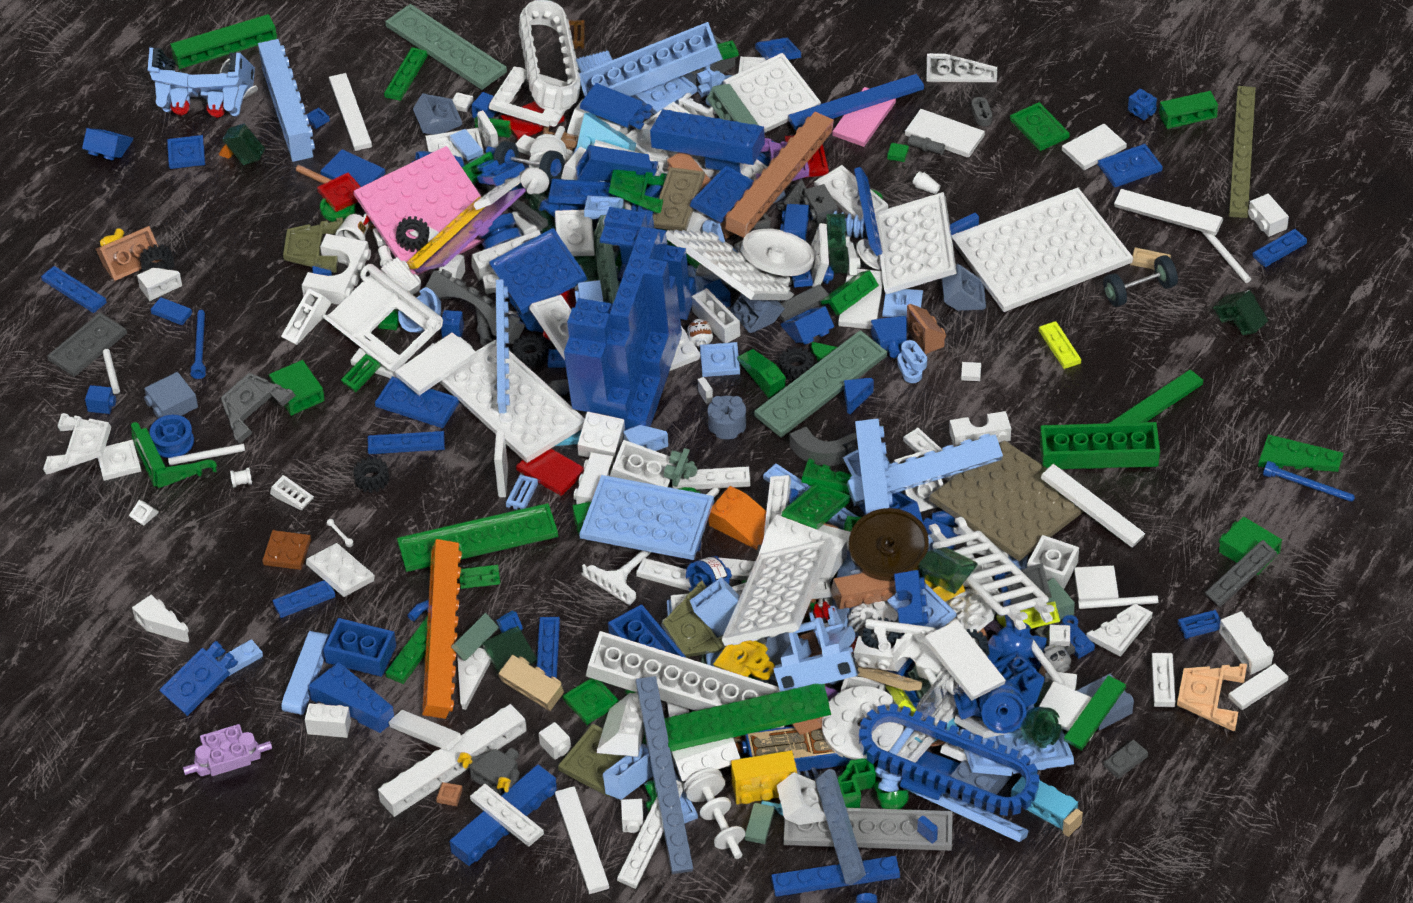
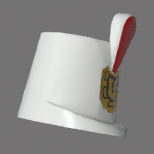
M366 213L364 217L351 214L339 227L336 236L365 241L368 223L371 220Z

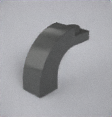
M807 427L790 433V447L795 454L808 462L809 458L815 460L814 464L819 466L823 464L828 466L845 463L843 457L858 449L856 433L830 442L815 438Z

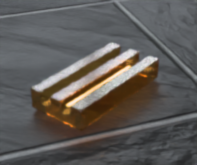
M584 20L569 21L570 30L571 25H574V49H577V46L584 48ZM578 25H581V41H578Z

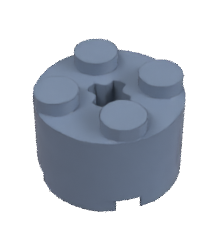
M715 396L708 406V427L711 433L716 434V437L726 440L734 439L739 433L745 431L746 407L740 397Z

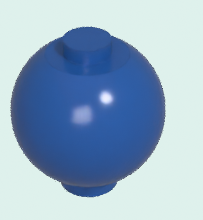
M1024 623L1026 629L1018 630L1015 625L1013 627L1005 626L997 633L996 636L1000 637L1003 647V654L999 659L1016 651L1026 660L1030 658L1033 637L1029 633L1031 627L1028 624Z

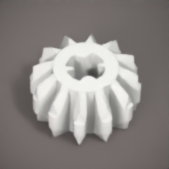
M862 603L851 610L847 618L850 621L848 626H852L854 632L863 637L866 620H878L882 615L877 614V609H872L871 604L866 606Z

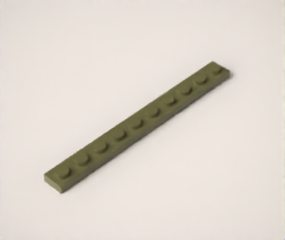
M1238 86L1229 217H1248L1256 87Z

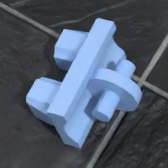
M710 65L705 66L704 71L697 73V79L702 84L697 86L700 96L709 95L713 86L723 84L725 75L718 70L712 71Z

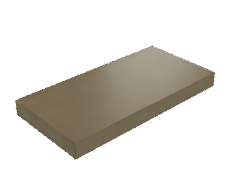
M669 168L659 199H663L661 214L656 212L653 214L654 228L687 231L694 210L690 204L701 190L705 178L704 171Z

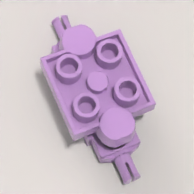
M240 724L201 735L202 746L195 750V764L185 766L183 770L185 775L197 772L200 776L211 774V776L251 765V761L260 759L261 752L272 749L270 741L258 745L252 733H242Z

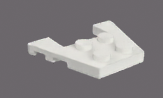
M61 414L58 423L59 430H73L65 455L47 456L43 468L44 472L51 474L103 456L111 431L109 422L94 419L84 420L80 416L69 417L68 414Z

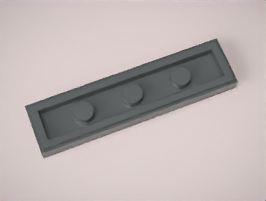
M1262 540L1205 592L1206 596L1220 608L1276 557L1277 552Z

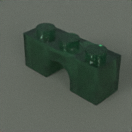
M827 214L825 224H827L829 266L834 273H847L849 255L848 247H846L845 214Z

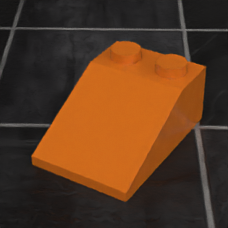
M729 486L712 506L709 515V526L757 550L758 545L763 543L767 511L746 493Z

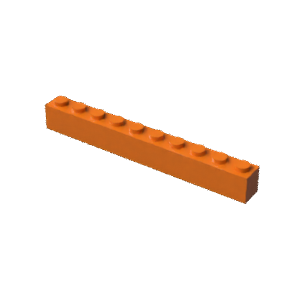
M439 539L435 540L431 551L422 715L446 719L449 711L452 712L454 707V700L451 699V695H453L455 683H452V678H454L456 666H453L456 652L451 646L457 641V633L454 631L458 624V616H455V612L458 611L459 600L456 599V595L459 594L460 583H457V579H459L461 567H458V563H460L462 552L459 551V543Z

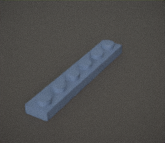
M828 769L817 777L815 782L845 883L853 885L863 878L866 872L834 770Z

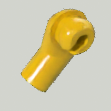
M119 228L116 229L114 235L101 239L100 245L103 246L123 237L124 231Z

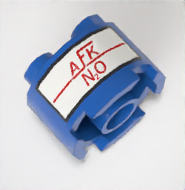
M717 556L698 560L689 564L686 569V579L689 578L691 585L689 588L690 592L700 581H703L706 587H709L721 577L729 584V579L732 577L731 570Z

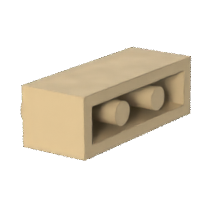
M512 655L499 672L502 682L551 711L564 693L561 686L562 683L557 678H549L539 667L533 668L523 657L517 658Z

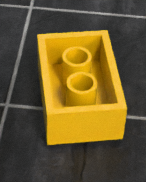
M792 750L732 760V787L736 804H749L754 801L778 798L777 785L793 772L797 773Z

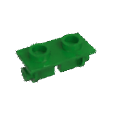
M498 565L461 569V589L500 584Z

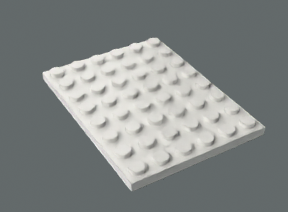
M1079 188L951 235L953 245L976 276L980 278L982 284L1003 312L1125 266L1133 261V256Z

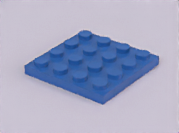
M554 228L489 261L490 267L498 279H503L504 287L508 286V294L521 314L530 311L529 308L532 303L558 296L577 286L578 283L587 280L585 273Z

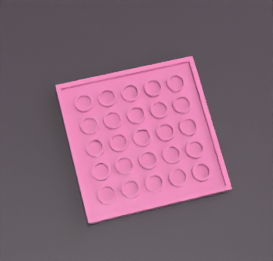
M447 146L354 190V196L394 256L405 262L418 251L417 248H415V252H411V248L406 251L405 246L401 248L400 243H397V226L400 221L402 222V219L406 218L407 220L408 216L414 219V216H417V220L422 218L423 223L426 221L427 226L440 232L473 201L481 197ZM410 229V230H407V231H406V235H407L409 238H412V239L418 238V237H415L414 235L410 234V232H413L414 229ZM477 236L459 254L483 243L485 239ZM409 269L412 274H416V275L421 274V273L415 272L414 269Z

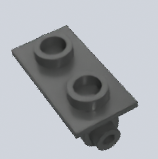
M802 179L798 183L791 185V188L786 193L787 197H783L778 203V210L786 211L787 204H801L802 198H804V190L806 189Z

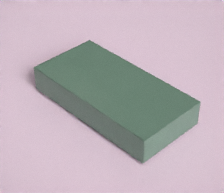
M754 803L745 833V841L766 843L775 811L774 806Z

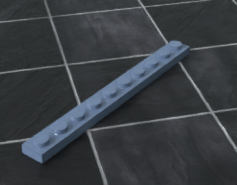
M656 676L638 678L635 681L671 872L672 874L693 871V865L671 751L668 746L669 741Z

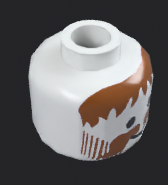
M697 319L688 326L689 340L695 346L700 347V345L709 344L712 341V329L707 321Z

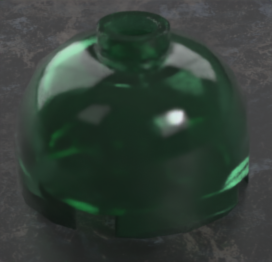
M1041 706L1027 711L1020 727L1023 738L1030 745L1038 748H1047L1048 744L1054 745L1061 733V724L1058 723L1060 716L1054 709Z

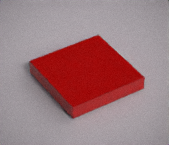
M348 172L317 188L318 192L333 210L338 212L358 202L354 196V190L361 188V186Z

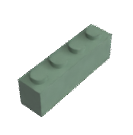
M730 84L712 87L707 100L720 119L758 125Z

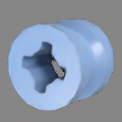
M883 770L881 772L882 781L879 782L878 788L888 792L898 791V782L901 780L902 775H895L890 773V771Z

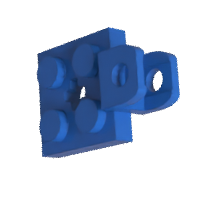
M488 160L477 166L478 170L482 171V174L478 175L477 178L479 183L499 186L504 184L506 179L519 176V172L525 170L523 163L506 161L499 165L497 160Z

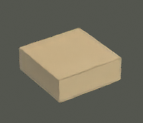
M1075 809L1063 820V834L1069 837L1082 824V811Z

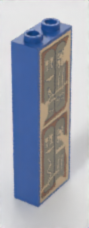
M794 726L768 729L746 734L745 741H742V751L747 753V758L792 750L797 771H807L813 767L822 769L845 766L851 760H854L836 754L826 743L822 728L801 735Z

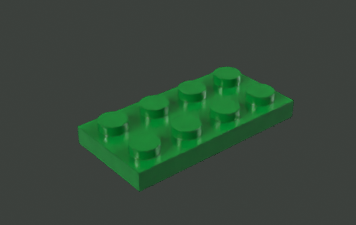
M816 482L782 511L781 516L818 530L850 503L851 496Z

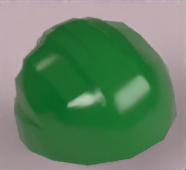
M879 781L874 784L880 806L883 809H901L908 802V790L888 792L878 788Z

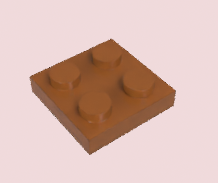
M272 530L263 557V565L301 570L311 542L310 535Z

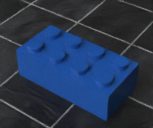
M643 605L608 622L609 634L686 658Z

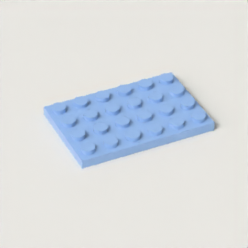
M601 475L580 531V538L694 560L714 503V496Z

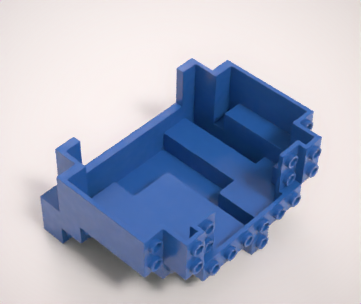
M609 207L604 220L605 227L600 243L620 246L622 265L617 279L621 284L613 304L578 298L575 308L571 310L567 321L569 339L564 350L572 409L624 419L625 430L639 425L651 427L682 336L680 319L687 320L692 307V296L696 294V282L694 277H689L686 248L667 245L666 230L654 229L653 213Z

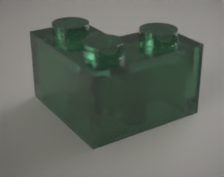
M1250 290L1226 295L1213 306L1222 322L1234 320L1242 335L1256 333L1268 322L1264 311Z

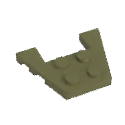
M343 217L336 218V221L330 223L326 220L316 226L308 224L287 229L283 253L284 260L310 267L315 266L337 273L338 256H320V246L323 234H336L344 222Z
M703 581L697 584L661 625L670 639L686 657L720 652L726 647L722 641L723 635L717 638L711 628L694 612L690 603L692 598L707 588Z

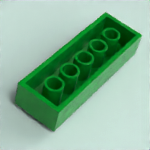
M1156 422L1041 425V458L1043 467L1047 469L1053 464L1060 469L1159 466L1160 447Z

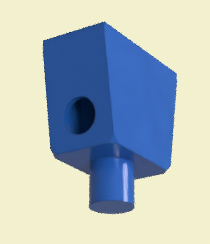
M906 316L871 320V335L874 341L885 349L892 358L898 357L901 353V345L906 341Z

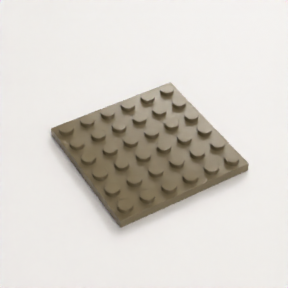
M1004 440L999 444L1003 454L1002 460L959 473L930 495L929 501L954 518L963 517L969 528L974 531H981L994 545L1020 561L1035 550L1042 535L1052 537L1084 511L1041 479L1042 474L1047 470L1046 467H1043V465Z

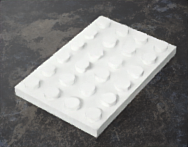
M944 192L875 213L883 251L880 255L886 295L957 274Z

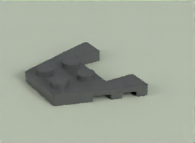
M248 373L226 392L221 399L237 442L239 444L252 434V431L243 423L247 417L272 396L284 406L296 396L293 391Z

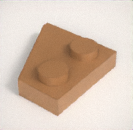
M543 127V134L555 136V132H549V127ZM564 132L561 140L564 142L566 149L573 150L577 147L579 136Z

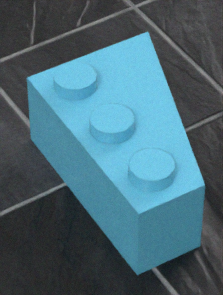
M584 113L577 148L587 149L589 145L594 146L595 140L635 151L636 142L609 126L608 123L596 117L595 114Z

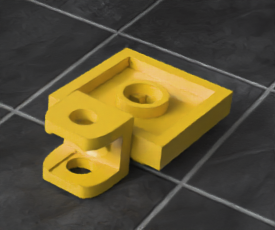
M751 640L744 641L738 645H727L713 663L716 668L745 677L752 674L761 680H768L775 668L774 663L769 661L770 658L766 654L768 648L760 642ZM769 668L766 673H763L764 669Z

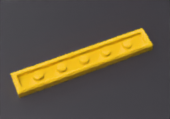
M481 197L473 201L406 262L409 269H418L485 207L478 210L474 207V203Z

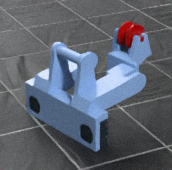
M823 602V605L820 607L818 604H815L813 611L809 613L811 622L803 623L799 630L789 633L791 644L781 657L782 664L776 665L774 668L780 692L812 684L830 683L855 677L860 673L856 666L857 662H855L854 654H851L853 649L849 647L855 640L854 629L852 626L845 628L834 605L830 606L827 602ZM823 618H826L828 622L823 623ZM813 629L819 647L822 648V654L809 657L811 649L808 639L803 640L799 638L797 633Z

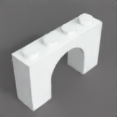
M326 234L320 246L322 256H338V262L347 265L348 268L343 273L335 276L308 272L302 284L303 296L309 288L323 295L333 304L339 305L353 292L354 286L358 285L360 273L365 267L366 261L370 259L371 250L368 247L367 241Z

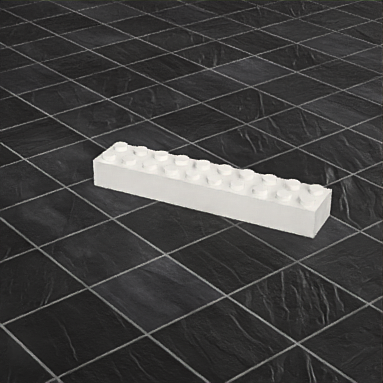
M602 631L599 632L586 673V677L637 692L636 679L656 676L661 700L695 711L780 692L777 686Z

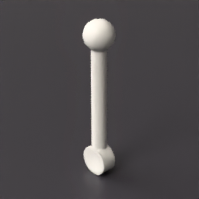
M328 519L327 525L331 526L342 537L347 547H352L353 540L348 539L334 524L333 519Z

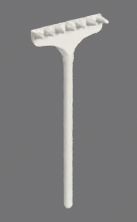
M715 487L706 495L715 497L719 493V489ZM642 550L631 561L616 571H605L593 565L586 568L585 564H583L582 576L626 604L631 605L636 599V592L627 585V575L651 552Z

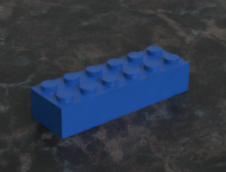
M662 109L650 130L652 148L754 165L765 145L764 126Z

